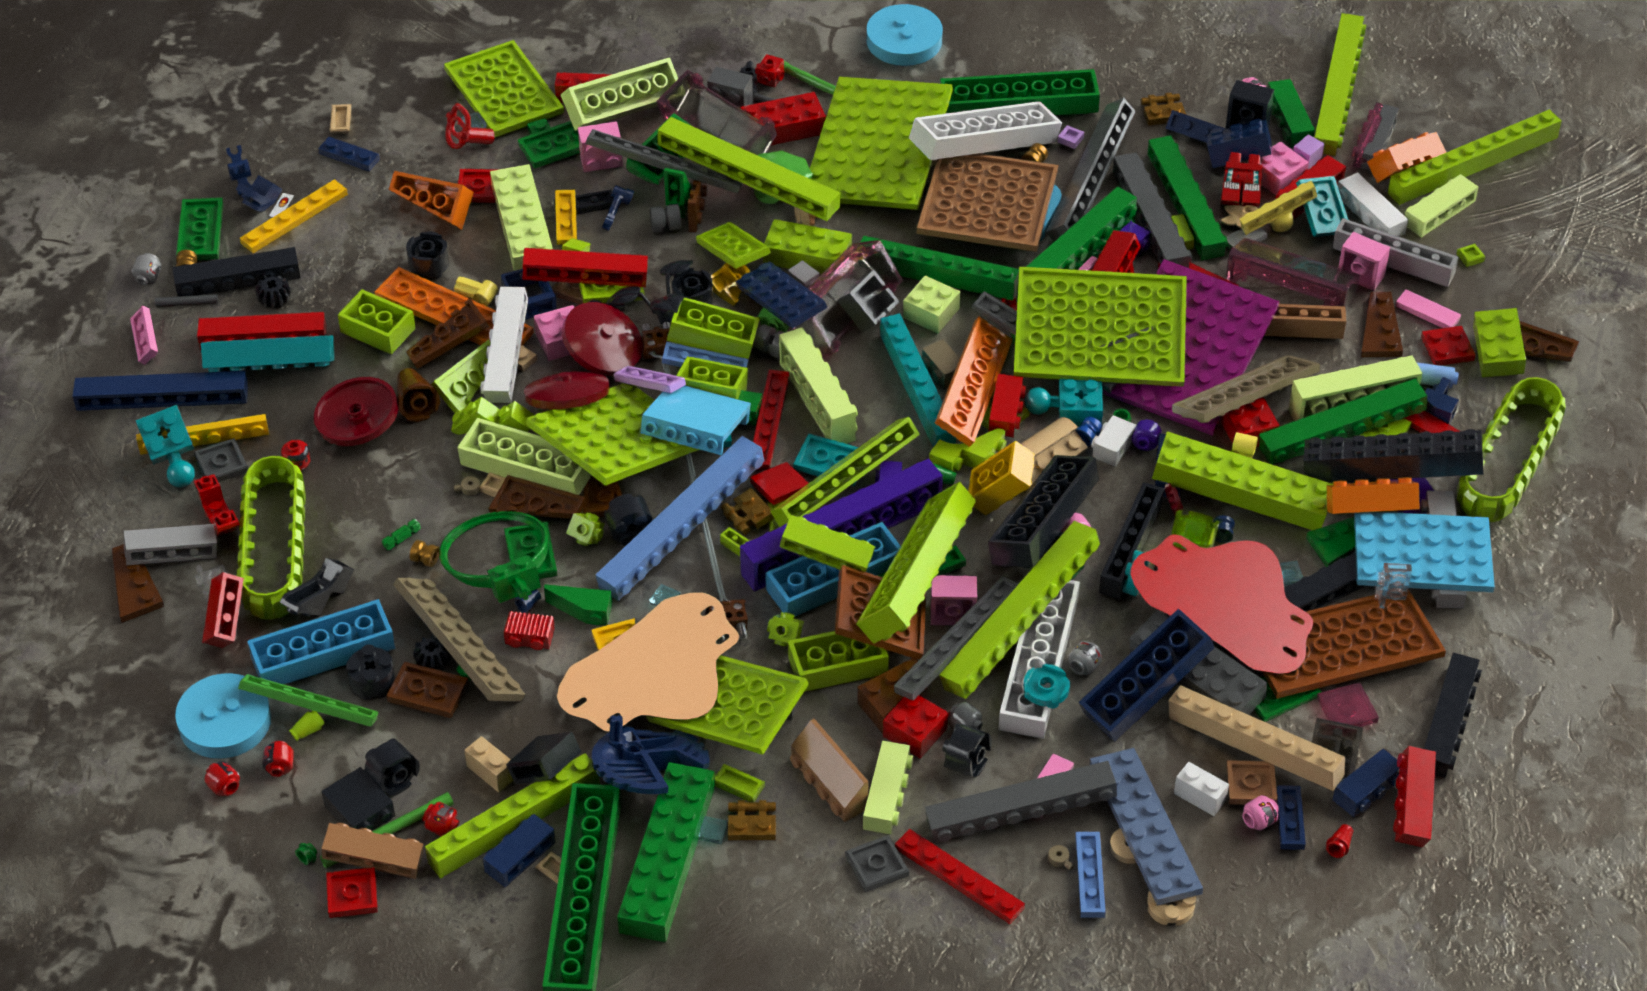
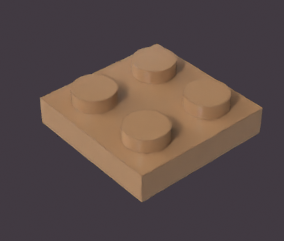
M1227 760L1229 804L1245 805L1261 795L1267 796L1277 803L1275 766L1266 761Z

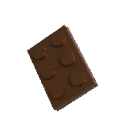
M404 661L386 696L387 702L452 718L469 681L466 677Z

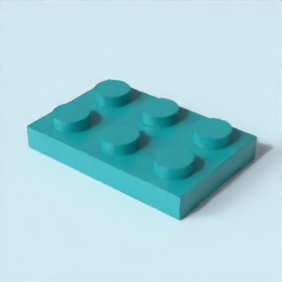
M1335 177L1299 179L1296 183L1297 187L1312 181L1317 193L1316 198L1303 204L1313 237L1335 235V231L1342 218L1349 220Z
M808 433L793 463V468L800 472L820 476L859 447Z

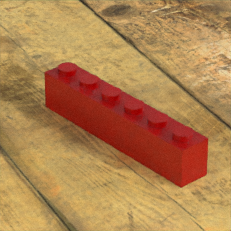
M524 248L522 280L646 287L648 256Z
M324 312L199 318L197 338L201 351V343L210 341L326 336L327 325Z

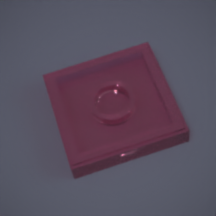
M1360 682L1317 694V700L1335 733L1378 722L1379 716Z

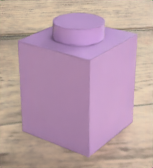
M1307 135L1294 146V152L1309 162L1308 170L1322 158L1324 143Z

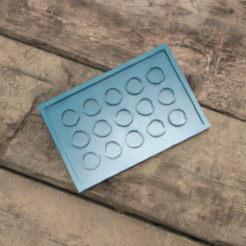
M1393 512L1354 513L1357 585L1476 592L1494 591L1488 517Z

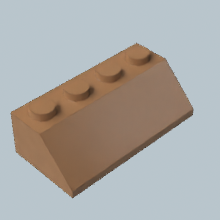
M815 719L810 720L791 745V763L795 768H799L803 772L804 778L809 784L814 785L820 798L830 804L832 812L836 816L839 815L846 822L865 811L868 799V780Z

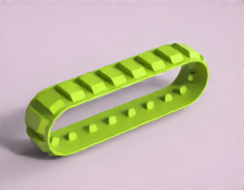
M1538 377L1526 378L1512 386L1510 392L1506 393L1501 406L1498 407L1493 420L1490 421L1485 434L1482 435L1483 466L1486 462L1484 460L1486 454L1491 453L1494 448L1492 446L1494 440L1499 439L1501 436L1499 431L1503 425L1508 424L1509 419L1507 417L1511 411L1516 410L1517 406L1521 404L1540 405L1547 409L1552 417H1547L1545 430L1540 431L1537 435L1539 441L1536 445L1531 446L1529 459H1524L1522 462L1524 468L1521 473H1516L1514 477L1516 482L1513 488L1507 489L1506 494L1491 497L1475 491L1470 486V483L1475 481L1478 475H1465L1459 478L1456 490L1457 501L1467 516L1488 517L1489 522H1496L1512 513L1513 507L1518 505L1522 493L1525 492L1529 485L1530 478L1534 476L1538 464L1541 463L1545 456V452L1551 445L1553 437L1556 436L1566 409L1565 398L1562 396L1561 390L1554 383Z
M268 456L254 462L243 477L237 562L239 568L237 569V576L244 578L241 594V603L244 609L249 610L252 615L261 619L272 620L290 613L286 610L287 606L280 603V600L285 593L303 584L302 555L304 554V505L306 494L303 475L299 467L284 457ZM274 482L288 483L294 486V489L290 490V497L294 498L293 506L289 507V514H293V522L289 523L288 528L292 531V539L288 540V547L292 548L291 556L287 557V564L291 565V573L287 574L286 580L288 582L283 588L267 594L256 593L249 589V585L253 584L250 568L254 566V560L250 559L251 551L255 549V543L251 542V538L256 530V527L252 525V518L256 516V509H253V501L257 499L256 492L261 487Z

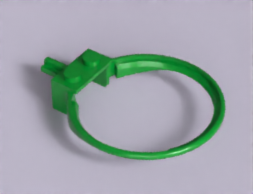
M514 511L487 513L471 518L451 530L440 545L439 559L445 570L457 580L473 587L492 588L493 594L499 603L518 596L527 600L529 599L528 595L532 594L531 591L541 588L537 569L543 563L548 553V532L540 520L529 514ZM500 520L519 521L535 528L541 537V547L532 558L527 555L509 563L498 565L488 570V575L464 574L454 570L448 562V551L452 543L467 530L484 523Z

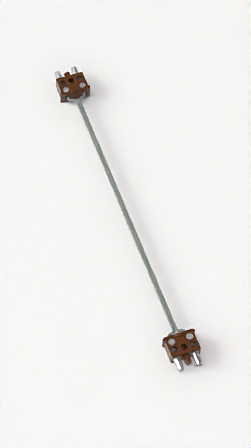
M664 322L663 329L656 326L653 330H650L649 324H643V358H660L662 360L666 342H670L667 341L670 323L667 322L666 325V322ZM662 363L664 373L671 375L669 365ZM689 453L685 455L692 484L697 478L691 454ZM705 518L701 525L720 598L719 602L723 605L726 619L737 630L740 639L743 640V637L744 639L747 638L748 617L745 609L746 601L743 599H726L707 519ZM707 607L705 609V615L713 611L714 607ZM725 635L720 637L718 642H721V640L722 642L725 641Z

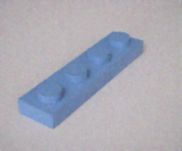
M666 342L662 357L663 364L677 367L682 366L687 356L746 368L749 360Z
M1076 832L1080 917L1105 918L1100 832Z

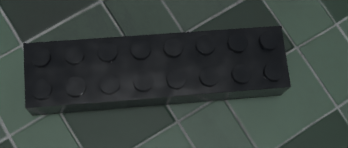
M1468 429L1459 432L1446 430L1441 433H1400L1398 435L1378 434L1368 437L1357 435L1350 438L1337 436L1331 439L1311 438L1310 440H1305L1304 473L1306 476L1328 483L1333 481L1349 482L1355 480L1398 479L1403 477L1426 478L1484 475L1482 430Z
M1055 455L988 540L992 565H1001L1002 567L1016 566L1024 569L1034 568L1099 481L1095 457Z

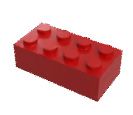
M815 92L740 107V125L751 150L819 136L826 119V115Z

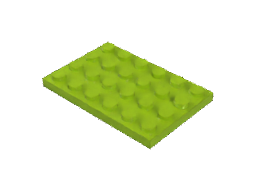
M514 40L444 63V69L486 128L494 131L495 137L526 127L527 123L544 118L549 119L564 113L563 105Z
M720 655L716 660L717 699L708 713L698 718L687 720L646 715L651 723L763 755L809 684L807 679Z

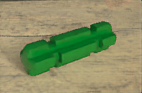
M412 519L407 523V526L403 525L391 533V536L388 535L381 541L382 546L386 550H391L395 547V544L398 545L412 536L411 533L415 534L421 529L420 523L416 519Z

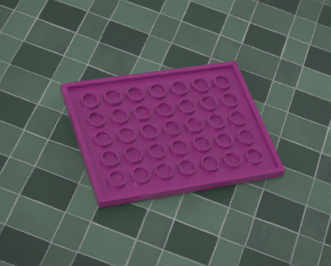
M1164 259L1156 273L1157 275L1187 276L1184 387L1118 383L1111 393L1102 389V394L1213 436L1222 416H1217L1207 423H1200L1196 419L1183 418L1182 415L1173 413L1172 404L1244 374L1279 307V301Z

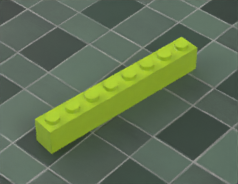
M909 416L896 420L771 510V514L778 525L782 527L788 523L791 515L802 517L816 511L911 442L920 433Z
M586 753L582 754L568 763L551 780L534 782L426 845L425 850L428 864L441 879L499 845L506 835L511 834L523 820L528 819L531 815L535 814L540 819H543L570 803L573 783L600 785L599 776L592 766V760Z

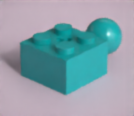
M1059 379L1058 396H1051L1045 389L1036 387L1027 392L1024 404L1029 412L1036 415L1047 412L1050 407H1058V418L1065 417L1076 424L1077 428L1089 416L1096 418L1102 424V381Z
M177 405L135 420L153 465L168 460L170 464L167 469L169 483L178 488L190 485L194 480L195 471L193 466L189 462L182 460L180 455L194 450V446ZM164 431L169 432L167 434L168 437L165 439L163 436H160Z

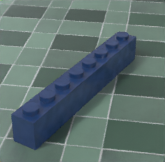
M246 371L75 378L72 397L76 411L172 407L174 405L178 407L247 404L248 381Z

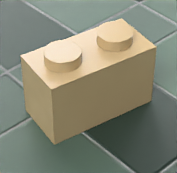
M481 736L464 750L467 767L496 791L500 792L513 781L506 766V763L511 759Z

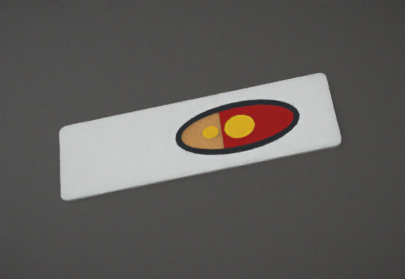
M282 193L269 216L274 217L284 211L294 195Z

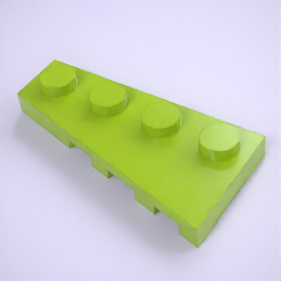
M489 340L431 383L454 413L463 410L480 388L481 382L485 380L484 364L488 363L486 352L487 347L491 345Z

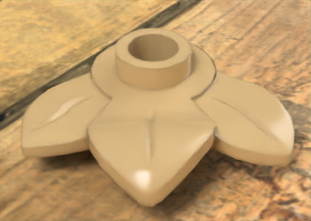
M1241 205L1225 206L1224 209L1229 215L1221 219V222L1227 226L1237 225L1238 228H1242L1240 218L1258 208L1253 205H1246L1244 207Z

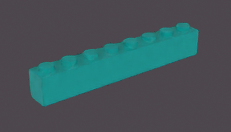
M901 314L880 318L881 339L932 447L934 448L939 439L956 444V437L935 424L943 402Z

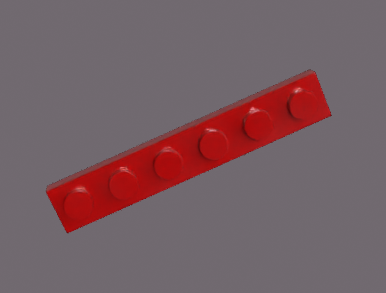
M768 371L753 439L755 444L762 447L764 462L757 470H768L771 467L790 378V372Z
M910 828L895 843L898 852L1008 924H1011L1025 909L1024 902Z

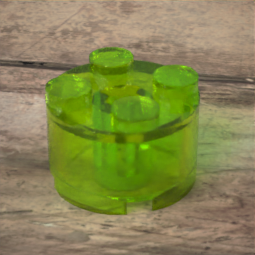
M1178 510L1170 535H1181L1199 547L1212 548L1220 522L1217 520L1213 523V517L1202 513L1189 511L1188 515L1182 514L1183 510ZM1173 543V545L1176 547L1184 548L1179 543Z

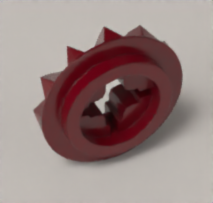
M1171 483L1165 484L1164 489L1172 512L1176 517L1182 516L1181 511H1184L1178 491L1175 486L1172 487Z

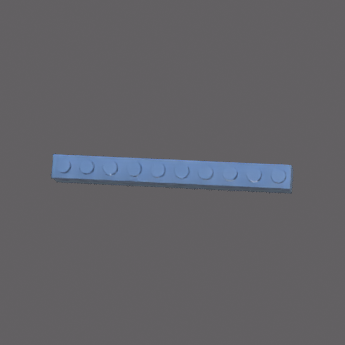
M744 436L739 438L596 574L599 589L611 591V596L618 601L628 594L631 588L644 579L646 574L654 566H657L669 552H672L679 542L688 537L698 524H701L713 510H716L724 499L732 495L741 483L745 482L756 469L762 466L764 462L762 447Z

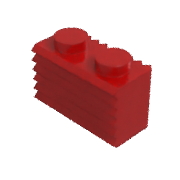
M510 611L504 629L505 644L514 648L524 646L531 647L534 650L550 649L555 630L554 617Z

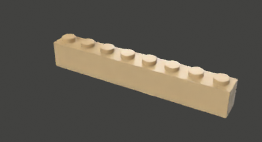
M1180 685L1168 700L1169 719L1333 791L1345 775L1344 756Z

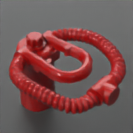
M456 103L452 110L446 114L445 138L451 148L461 149L466 143L492 144L494 142L495 134L492 129L471 127V117L466 108L461 104ZM458 110L464 115L465 123L459 116H456ZM456 121L462 127L460 132L455 131L454 125ZM451 133L459 140L458 144L453 142Z

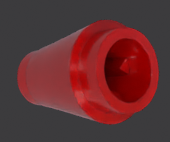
M1342 824L1326 841V850L1332 857L1342 858L1348 854L1354 832L1350 825Z

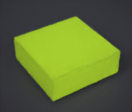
M1476 244L1457 249L1456 254L1466 267L1485 261V255Z

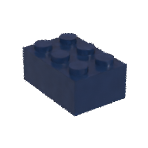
M1255 119L1250 121L1249 124H1234L1228 129L1222 130V128H1217L1208 133L1207 148L1212 167L1225 166L1231 152L1241 154L1240 162L1249 160V154L1260 155V157L1271 155L1272 141L1267 121Z

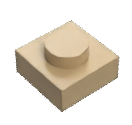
M521 345L517 368L524 372L537 361V354Z

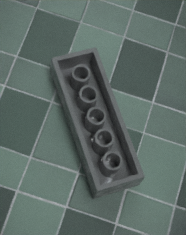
M1157 610L1130 637V653L1170 616ZM1216 647L1176 684L1248 715L1267 697L1266 681Z

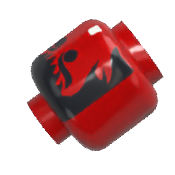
M290 440L281 448V456L297 465L300 471L309 466L311 457L309 447L304 441Z
M274 741L267 745L263 751V769L274 777L286 775L293 768V749L284 741Z
M221 761L213 763L207 768L204 781L216 795L229 796L237 791L240 776L230 764Z

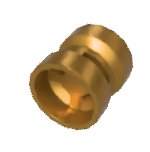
M1035 143L1022 156L1021 160L1044 162L1048 157V151L1043 145Z
M191 250L178 252L176 267L197 263L195 252Z
M416 540L410 550V560L417 563L421 561L425 566L433 567L439 557V547L433 544L426 545L424 541Z

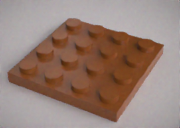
M842 565L839 570L835 634L920 660L924 655L926 592L924 594L925 599L918 605V611L910 619V626L903 632L897 631L888 640H880L873 644L856 623L883 577Z

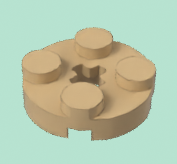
M1149 891L1148 913L1160 924L1176 923L1175 926L1182 925L1188 922L1194 914L1196 896L1177 900L1176 906L1173 904L1168 906L1167 903L1157 906L1151 892Z

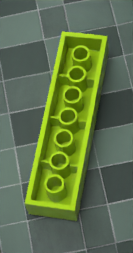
M1168 431L1152 476L1154 480L1171 483L1172 486L1310 530L1322 527L1327 515L1326 485H1333Z

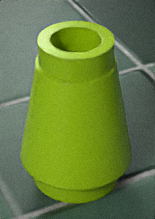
M307 711L289 732L298 741L321 730V726L325 723L317 711Z

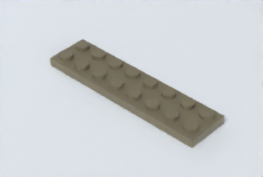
M1286 355L1172 404V411L1182 415L1183 418H1192L1200 423H1207L1217 416H1224L1225 413L1231 410L1239 409L1242 405L1253 403L1254 400L1261 397H1267L1274 391H1280L1283 387L1292 385L1293 380L1311 377V375L1320 372V364Z
M410 577L396 579L393 584L489 701L521 702L526 694L520 688L519 683L512 679L507 673V669L486 648L483 640L476 636L471 630V626L450 605L447 597L440 593L433 581Z

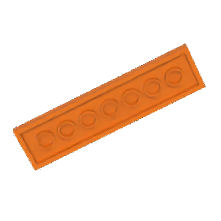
M400 267L374 291L375 295L412 310L415 316L435 325L439 323L444 324L451 318L450 314L456 309L460 311L465 306L464 302L469 299ZM472 300L489 327L468 340L482 345L487 340L490 341V329L494 327L492 315L496 310ZM525 323L521 345H524L534 334V327Z
M980 316L974 321L935 421V424L940 426V428L969 447L975 442L996 386L997 376L1002 370L1013 340Z

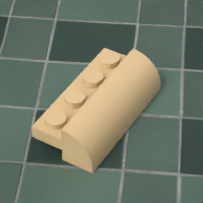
M1061 417L1021 443L1022 446L1035 454L1031 485L1055 455L1079 456L1087 450L1088 446L1075 431L1077 429L1076 424L1070 419Z

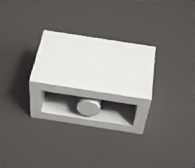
M1113 415L1109 422L1103 424L1100 435L1094 437L1091 444L1093 448L1092 457L1116 467L1132 443V433L1136 424Z
M1188 762L1176 777L1174 794L1215 816L1227 800L1229 784Z

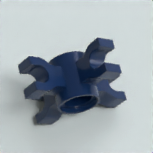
M241 145L236 146L237 154H232L230 147L226 148V154L232 161V163L227 164L231 180H237L238 185L242 183L251 188L252 185L248 182L247 177H251L252 174L248 160L241 159Z

